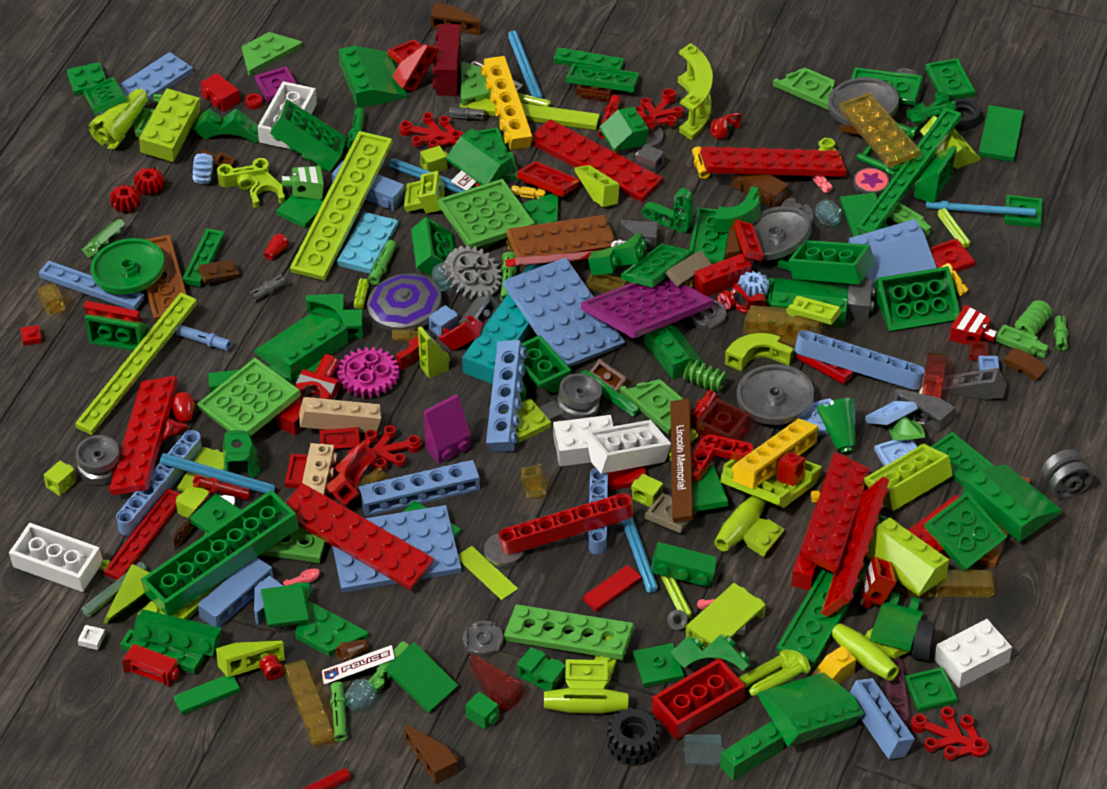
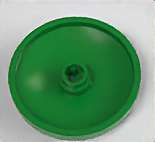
M140 238L122 239L105 246L95 255L91 263V275L94 283L100 289L112 294H132L142 291L157 282L165 269V259L160 247L149 240Z

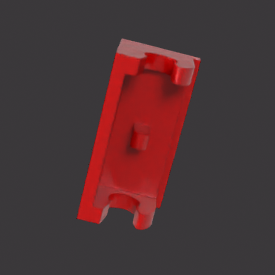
M468 315L466 318L471 324L464 321L463 324L451 331L445 328L443 330L445 334H441L439 340L454 351L479 337L483 323Z

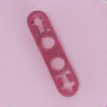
M891 657L890 659L899 668L898 675L893 680L899 681L900 685L893 686L889 683L890 681L884 679L886 698L896 713L900 710L901 720L906 725L908 723L909 711L903 663L899 657L895 659ZM900 697L902 702L895 703L891 698Z

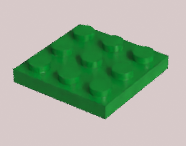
M968 491L924 525L927 531L963 572L1007 538L1006 534Z

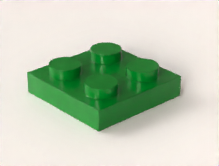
M100 62L66 69L74 96L83 95V90L106 80Z

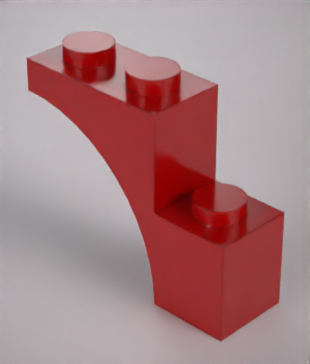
M364 441L334 467L339 472V475L326 486L343 506L358 494L357 484L360 477L373 460L377 458V455Z

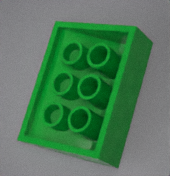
M360 46L338 49L339 64L357 108L407 98L405 89H402L392 77L396 68L392 58L387 55V51Z
M288 99L285 101L269 133L275 140L282 141L292 151H298L306 160H312L317 166H321L322 170L329 172L341 157L347 138Z
M949 266L879 277L873 283L876 300L889 332L952 322L960 314Z
M775 278L770 320L845 328L849 285ZM796 296H801L839 306L841 313L831 325L798 315L792 317L788 315L786 309L789 305L793 304Z
M309 314L255 349L254 353L269 365L275 366L289 377L290 381H293L302 370L322 360L324 355H332L348 344L347 327L335 318Z
M1006 464L979 470L965 479L963 494L968 491L992 520L1018 542H1021L1062 513L1058 506Z
M824 672L757 693L788 747L853 727L864 714L855 697Z

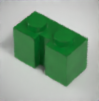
M530 647L517 663V676L544 691L556 690L566 678V665L553 658L549 660L544 652Z

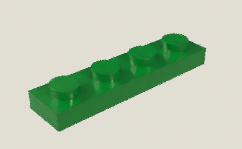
M558 47L554 56V63L572 66L573 63L622 70L624 58Z
M206 228L182 278L183 284L201 287L203 280L198 267L201 264L213 262L224 239V231Z
M129 629L120 643L121 649L129 651L131 646L135 644L177 659L178 668L192 674L196 673L204 660V656L201 653L133 638L134 630Z

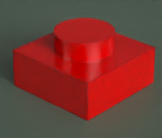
M39 325L20 328L23 346L42 343Z

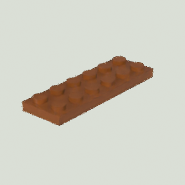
M605 215L509 228L506 232L517 258L599 251L611 248V243L616 241Z
M170 235L145 239L158 245L165 259V269L162 276L157 282L146 288L155 323L180 293L186 295Z

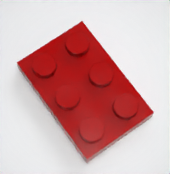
M537 161L518 170L516 176L525 183L536 185L539 189L550 191L559 197H563L579 187L581 182L578 178Z

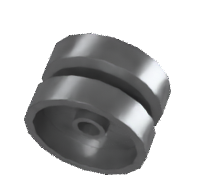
M576 373L564 377L560 383L557 398L559 413L568 420L595 417L598 413L601 398L599 382L586 374Z
M104 435L87 437L79 443L75 453L80 477L86 483L92 485L111 483L120 457L116 441Z
M1066 449L1052 455L1042 467L1041 473L1044 479L1049 484L1054 495L1060 499H1068L1079 495L1089 487L1093 480L1092 471L1085 463L1079 451L1075 449Z

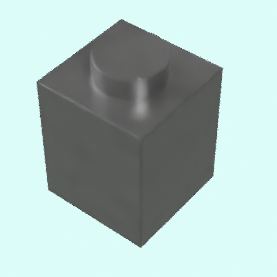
M645 144L636 153V164L656 174L664 165V152Z

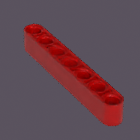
M622 493L504 528L498 534L501 550L505 554H514L630 519L634 515L632 498L630 495Z

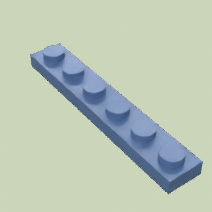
M48 261L39 271V277L128 309L136 310L145 299L144 294L140 292L132 294L108 293L94 283L91 275Z

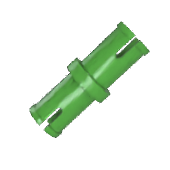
M1057 316L1054 319L1056 349L1060 351L1061 345L1062 351H1065L1068 348L1067 337L1069 335V331L1066 328V317L1062 316L1061 322V316Z

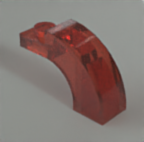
M928 352L922 394L941 398L947 354Z

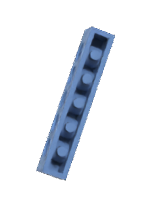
M520 340L498 341L486 438V444L491 452L514 451V445L518 440L516 427L519 426L518 409H521L520 392H523L522 376L525 374L524 359L527 357V350L523 347Z
M473 460L359 486V499L366 517L408 507L414 500L422 504L480 490L479 475Z

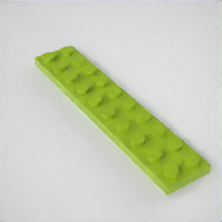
M361 131L358 132L290 267L292 273L325 281L393 144L391 138Z

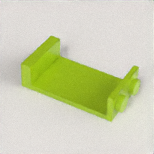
M733 583L686 626V637L692 636L694 638L697 636L704 644L703 649L710 645L720 634L729 635L732 638L756 615L763 619L765 617L766 604L761 599L751 595L745 588Z

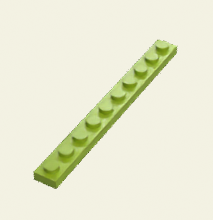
M183 293L177 296L75 423L77 429L90 435L95 433L197 305L196 299Z

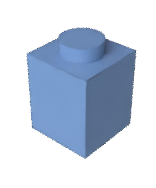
M446 305L428 316L429 329L438 337L441 334H445L443 332L445 328L451 331L458 327L457 313Z

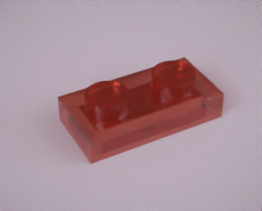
M578 84L575 95H579L582 98L592 97L600 101L610 100L613 89Z

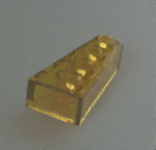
M751 305L744 320L743 334H773L780 336V343L795 347L798 333L802 330L822 335L823 322L798 315L792 317L786 312L787 308Z

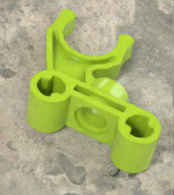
M257 158L251 166L233 169L229 164H222L217 168L219 185L224 188L239 186L241 190L250 189V197L254 208L259 207L258 195L264 191L275 192L278 195L279 203L283 204L285 202L283 187L269 174V164L266 159Z

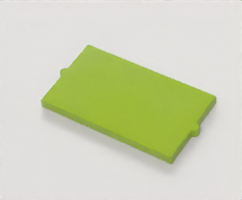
M202 447L193 461L224 470L223 452H219L218 449L212 450ZM187 471L177 487L178 490L184 492L186 488H189L207 496L209 494L207 490L193 487V479L198 474Z

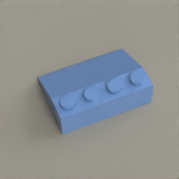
M916 219L849 238V243L871 246L874 265L864 277V279H872L871 287H874L873 283L879 277L937 268L924 232Z

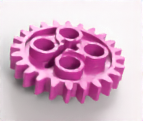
M365 347L364 351L357 348L358 353L350 351L351 356L345 355V360H340L337 371L338 379H340L343 389H348V393L354 391V396L360 393L362 398L366 394L370 398H372L373 394L379 397L380 392L387 393L386 388L392 390V385H396L397 379H399L398 361L394 360L393 355L389 356L388 351L383 353L382 348L378 351H375V347L371 350Z

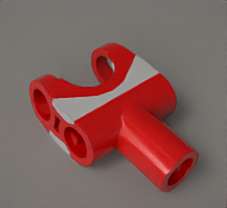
M326 354L323 356L316 372L306 369L302 370L295 386L301 393V396L297 399H302L310 394H318L321 396L320 399L335 400L341 381L332 376L339 361L335 357Z

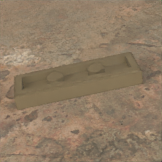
M699 251L668 269L666 275L678 287L693 278L694 271L712 264Z

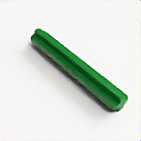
M584 369L580 373L597 380L601 386V394L631 416H636L639 413L640 408L591 372Z

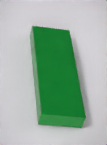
M225 675L173 697L181 715H185L240 692V688L233 676L227 677Z

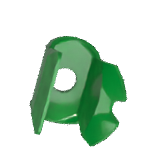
M244 430L226 432L223 441L224 471H228V462L247 461L248 473L251 478H254L260 471L256 461L259 462V459L257 458V450L249 433ZM239 441L243 445L240 448H234L231 444Z

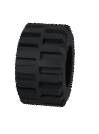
M629 707L626 711L622 709L619 710V714L615 713L607 726V748L609 753L614 755L615 760H622L623 764L631 763L632 766H635V763L642 765L644 761H651L652 756L655 757L657 750L660 748V723L656 720L655 715H650L648 710L641 711V708L638 707L637 709ZM638 734L642 737L638 739H630L627 738L626 735Z

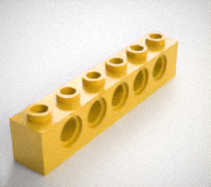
M505 56L484 59L481 73L486 78V88L490 90L491 103L495 104L496 117L499 116L500 129L504 131L505 143L509 145L510 150L531 147L532 134Z
M802 419L794 421L736 462L732 470L734 473L733 482L751 489L760 485L777 472L778 460L786 453H796L799 456L817 443L818 425Z

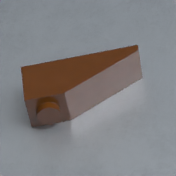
M434 4L430 15L431 29L439 30V24H460V33L481 35L480 19L453 5Z
M408 725L404 726L406 742L435 784L458 774L459 759L454 752L451 753L446 745Z

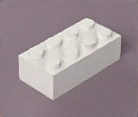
M282 82L258 125L259 142L288 148L287 144L275 140L269 134L287 99L312 114L317 105L316 88Z
M32 523L27 525L9 552L13 567L84 592L103 560L99 547Z

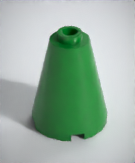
M842 398L831 401L828 406L825 403L817 406V412L836 450L841 451V454L852 452V448L856 446L855 400Z

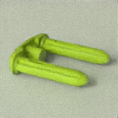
M782 650L779 652V656L738 678L745 685V688L755 683L749 692L752 696H758L757 693L777 687L801 673H809L811 667L804 654L793 650Z

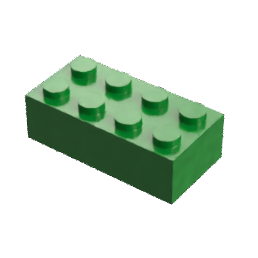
M807 240L788 260L793 279L860 284L874 265L870 245Z

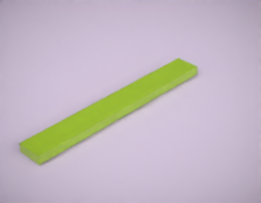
M474 98L467 100L465 105L460 103L459 106L461 108L469 106L471 109H484V115L496 116L495 104L491 103V99L484 98L483 100L475 101ZM521 103L527 121L546 123L551 119L563 126L596 130L600 119V114Z

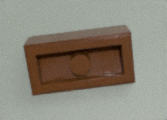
M600 359L590 371L617 392H620V387H627L631 383L628 378Z

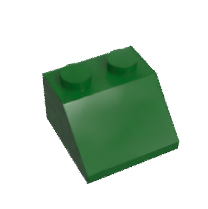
M635 107L617 110L600 126V131L613 151L644 146L646 144L649 129Z

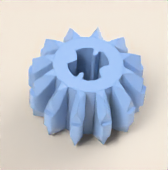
M204 153L197 154L193 161V180L199 184H209L212 180L213 157Z
M752 271V273L745 272L739 278L738 284H741L740 287L749 297L758 293L767 296L769 280H767L766 275H762L761 272L755 273Z

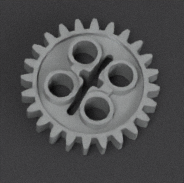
M469 245L465 249L460 246L459 249L455 248L453 252H450L443 267L446 270L444 275L449 276L446 281L453 283L451 288H458L456 293L462 291L463 297L468 294L470 300L474 296L477 299L489 294H495L501 285L500 280L502 276L499 274L502 271L497 269L499 264L493 263L495 258H488L489 253L484 255L483 249L477 251L476 246L471 250Z

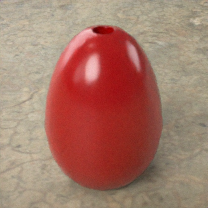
M187 392L177 393L172 401V410L178 422L188 423L194 414L195 401L192 395Z

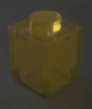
M55 283L37 289L39 302L48 316L65 310L63 296Z
M541 464L521 468V481L527 498L546 494L547 482Z

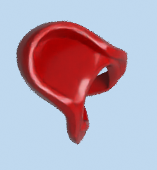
M733 113L714 119L711 123V135L719 140L724 139L728 130L727 121L735 128H739L742 114Z
M735 283L733 285L734 289L731 291L733 296L736 292H739L746 300V306H741L735 300L734 308L743 313H753L765 307L766 297L764 294L758 293L749 297L740 287L741 284Z
M168 417L161 443L173 435L183 433L188 429V426Z

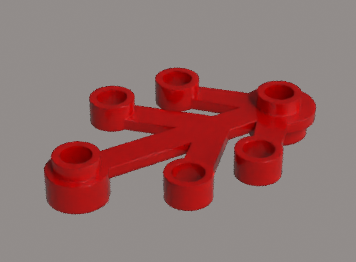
M663 90L662 101L656 108L652 105L650 98H642L641 107H635L648 127V131L661 124L675 126L676 117L683 116L682 107L677 106L664 110L668 104H672L676 100L675 90ZM644 108L648 110L650 115L644 113Z
M430 112L423 114V122L430 129L413 126L407 120L402 121L399 125V133L402 136L407 137L413 133L426 135L423 137L419 135L413 136L412 145L420 147L422 144L429 142V149L437 146L442 147L447 144L454 146L460 136L464 134L452 127L448 116H441L439 118L440 126L444 127L447 132L441 131L433 120V114Z
M392 425L386 426L382 438L374 448H371L380 458L374 459L370 466L375 467L378 471H383L387 468L386 460L398 467L404 466L406 463L404 454L398 453L394 455L389 452L407 449L411 453H417L422 448L421 439L416 435H411L406 441L387 445L390 439L396 436V429ZM368 430L365 433L364 442L369 447L371 443L377 440V432L375 430ZM355 448L349 450L348 454H350Z
M944 707L941 710V718L946 722L949 730L928 722L927 718L922 714H917L911 719L910 727L913 732L923 733L927 730L944 737L938 740L932 737L927 738L924 748L928 752H934L936 749L946 747L944 757L948 760H954L956 757L966 754L980 758L989 751V743L984 738L978 737L973 727V717L970 715H963L961 717L960 725L966 729L968 738L961 734L953 718L954 710L951 707ZM959 743V744H962V745H964V746H963V747L956 748L955 746H952V745Z

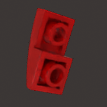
M418 337L408 341L409 348L396 354L401 371L414 364L420 358Z

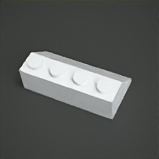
M651 420L586 432L591 462L601 474L665 462L671 446L668 439Z

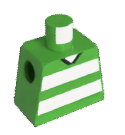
M321 166L294 167L292 169V176H282L281 186L292 187L293 196L322 199L324 183Z

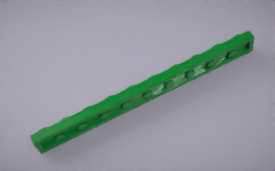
M945 107L858 224L857 232L866 234L881 228L961 119L960 112Z

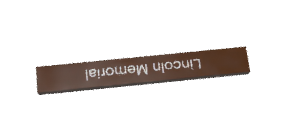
M689 398L670 401L672 519L674 523L693 520L691 402Z

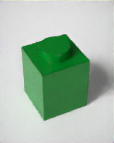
M478 692L465 705L466 718L484 730L490 725H494L499 718L498 704L481 692Z

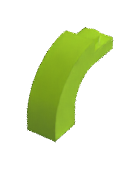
M768 333L749 334L737 339L725 351V365L742 371L749 361L765 357L790 366L793 362L794 348L780 343V336Z

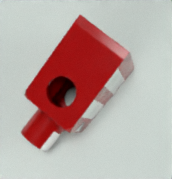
M965 305L951 326L949 340L979 347L984 339L994 342L998 332L990 329V317Z
M873 556L860 584L862 592L860 604L863 607L871 608L873 603L883 604L895 586L896 578L892 562Z

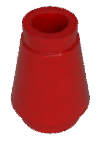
M280 233L274 235L263 255L268 260H272L288 247V239Z

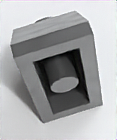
M621 220V237L627 241L634 234L642 233L643 239L647 243L646 250L656 248L657 222Z

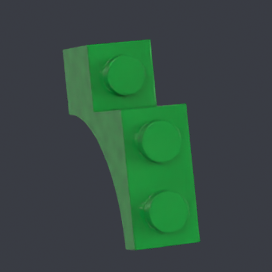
M209 108L196 118L193 130L205 140L220 134H232L244 137L253 143L259 141L258 124L237 108L224 118Z
M642 233L634 234L632 238L620 245L591 252L588 261L592 276L611 274L617 266L638 264L647 249V243L643 239Z
M343 294L306 295L307 313L335 318L347 327L348 339H363L362 309L344 310Z
M720 634L705 649L702 648L704 644L697 636L694 638L687 636L670 652L683 668H688L699 660L711 657L730 661L742 671H746L752 666L748 662L750 660L749 656L743 650L739 652L735 647L736 642L729 635L725 636L724 634Z

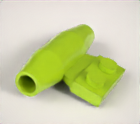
M751 496L740 504L725 521L715 539V546L721 551H727L743 539L747 547L764 557L783 535L785 529L769 519H760L759 517L767 501Z
M837 624L833 628L832 637L840 647L844 646L856 658V661L868 671L888 681L893 680L898 675L899 668L890 658L895 659L909 651L870 641L873 629L868 630L864 636L844 624Z
M566 659V683L569 688L545 691L544 709L581 714H606L619 712L622 709L626 711L628 710V693L604 689L608 680V660Z

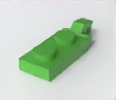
M900 202L889 215V218L898 224L916 219L924 232L925 238L931 234V226L924 221V217Z
M122 219L112 222L81 249L87 258L97 254L98 247L105 246L109 242V237L118 235L121 232L120 228L125 223Z
M1003 325L995 336L996 342L1020 349L1030 355L1035 354V356L1045 358L1048 353V345L1041 343L1038 337L1007 325Z
M403 641L393 650L394 659L409 647L407 643ZM394 659L380 664L377 672L367 682L368 688L376 693L384 688V682L388 678H392L384 669Z

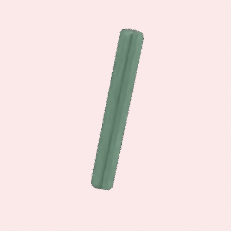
M139 562L136 565L137 567L147 571L146 565H144L142 562ZM127 573L83 606V614L90 617L116 596Z

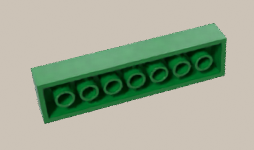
M270 490L141 578L144 593L164 614L174 615L298 529L296 513L278 495Z

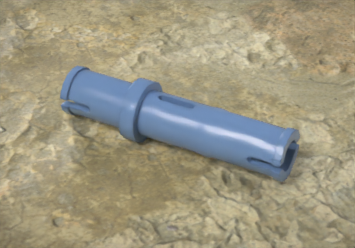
M180 325L177 329V336L206 344L210 348L216 347L229 351L232 345L231 340L218 337L215 333L209 334L184 325Z

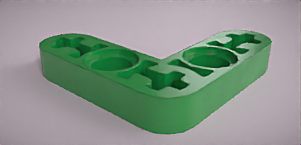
M681 188L674 196V210L653 202H647L641 212L648 220L685 233L692 225L693 195L688 189Z

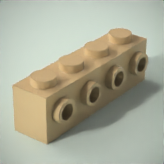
M304 397L299 411L300 427L316 429L358 427L359 433H366L368 430H375L377 432L381 421L380 404Z
M310 444L302 483L326 497L327 494H331L326 486L330 483V480L334 479L335 469L333 465H337L338 454L334 452V445Z

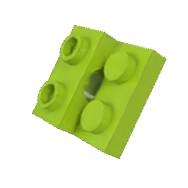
M438 171L421 174L420 181L406 185L404 202L406 212L422 208L425 213L441 210L438 206V199L444 197L445 185Z

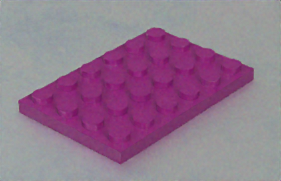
M667 276L654 287L636 283L619 287L581 302V309L589 315L600 319L603 323H607L616 330L627 334L629 337L638 338L643 334L713 307L714 300L685 284L677 287Z

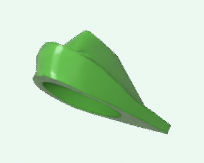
M906 416L897 419L896 423L889 427V433L893 440L925 438L921 425L916 421L908 419Z

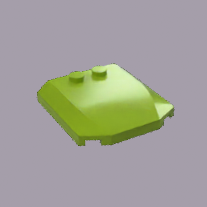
M731 459L723 466L721 483L785 508L817 483L822 474V466L805 460L804 479L794 487L777 481L776 472L760 485L751 489L733 482L734 473L732 470L734 464L738 461Z

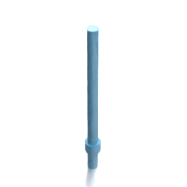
M949 201L926 202V209L940 210L946 208L947 210L1029 216H1035L1036 209L958 204L949 203Z

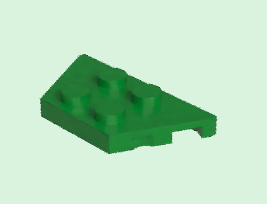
M553 193L522 203L523 208L535 225L557 222L558 196H555Z
M308 600L306 608L309 621L308 623L297 624L295 632L297 640L327 656L336 654V647L342 642L356 641L361 638L366 640L369 637L367 631Z

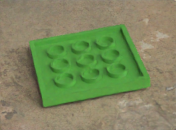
M503 179L438 199L439 208L465 245H469L470 249H473L474 246L477 248L507 238L506 232L509 228L535 225Z
M254 358L197 403V406L227 431L244 430L251 436L299 398L301 393L291 383Z

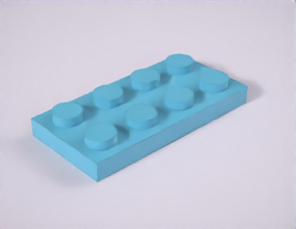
M364 212L337 259V266L370 274L372 266L377 262L386 242L391 240L397 229L398 220Z

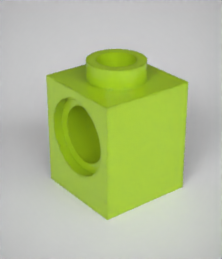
M62 461L57 462L44 474L46 488L59 496L63 495L77 482L75 469Z
M642 474L638 480H634L631 486L632 499L651 507L661 493H663V483Z

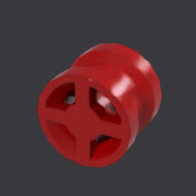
M274 654L265 656L259 662L260 669L269 681L278 679L285 671L283 665L279 663V658Z

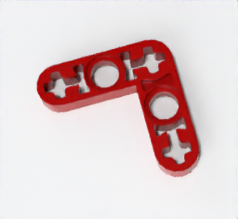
M716 435L704 436L692 454V481L697 482L703 478L715 456L740 461L747 454L754 451L753 445L748 442ZM726 446H732L730 450H723ZM700 456L707 457L705 460L702 461L697 460Z

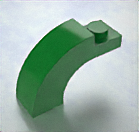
M751 187L746 199L737 206H719L713 217L714 232H729L730 226H734L736 220L754 223L761 215L759 188Z

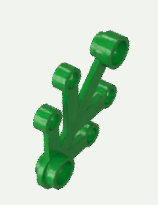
M948 91L938 92L935 94L936 101L927 107L924 103H917L914 105L915 109L907 110V118H910L915 124H921L928 117L934 115L939 117L945 107L955 110L956 103L955 101H948L950 99Z

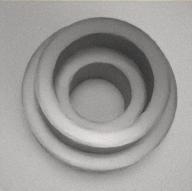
M673 610L669 613L667 622L672 629L682 630L688 623V617L682 610ZM676 616H680V623L674 622Z

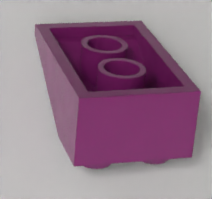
M457 394L424 411L426 451L438 464L451 459L461 452H465L471 447V434Z

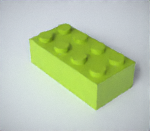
M166 88L139 138L140 152L174 162L200 113L199 98Z

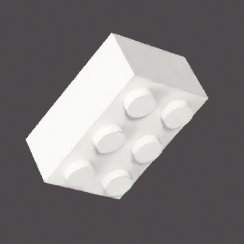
M611 415L553 422V439L559 466L591 463L586 432L613 427Z
M986 619L937 644L934 660L940 667L944 668L946 674L960 688L1007 664L1010 661L1012 646Z

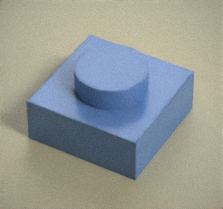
M979 356V371L999 368L998 356Z

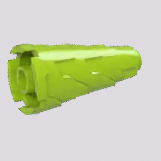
M135 89L126 96L127 101L109 108L102 115L99 114L89 124V126H92L89 131L93 138L102 146L106 143L109 145L108 149H115L125 138L126 132L133 125V121L141 113V109L148 101L146 91Z

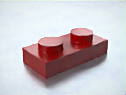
M358 427L319 430L320 444L334 445V449L357 447L360 444Z

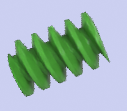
M1043 301L1032 302L1016 321L1015 329L1034 336L1037 335L1038 331L1041 330L1052 316V308Z
M696 360L694 364L690 361L684 371L683 379L690 381L692 384L697 383L699 387L704 386L706 390L710 389L712 392L719 393L725 384L727 372L724 371L719 375V368L713 372V366H709L706 369V363H703L700 367L699 360Z

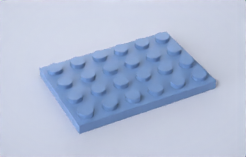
M566 257L504 280L503 286L537 336L540 335L568 367L623 347L625 342L614 327L603 323L600 319L589 315L581 309V302L594 297Z
M446 505L365 518L434 558V563L421 579L461 573V566ZM332 546L342 593L397 584L395 581Z

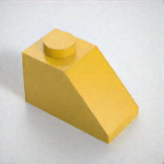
M841 646L828 654L811 676L824 672L839 684L855 674L856 658L844 646Z

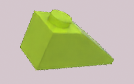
M590 165L575 167L577 176L592 200L600 204L601 207H610V205L618 204V182Z
M419 327L418 338L421 369L429 379L449 371V354L446 351L444 352L422 327Z
M133 564L130 566L103 621L104 623H109L143 597L145 593L141 578L150 572Z
M283 641L241 642L216 648L218 667L227 677L260 668L259 662L267 655H276L279 658V662L285 660Z

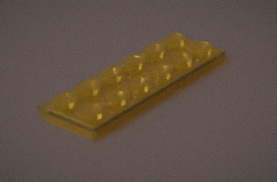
M870 92L838 104L842 114L888 168L920 156V149Z

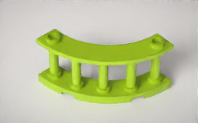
M690 43L679 51V54L687 60V72L678 77V83L689 93L680 101V104L689 109V118L679 127V132L692 141L704 130L705 124L710 119V91L713 75L710 63L705 55Z

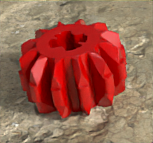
M148 167L147 169L141 168L140 172H136L134 185L143 196L146 194L151 196L153 193L158 194V191H163L165 180L161 170H157L156 167L152 169Z
M120 184L119 188L114 187V190L110 192V204L116 212L121 211L123 214L125 211H128L130 213L131 210H136L137 206L140 205V192L135 186H129V184L122 186Z

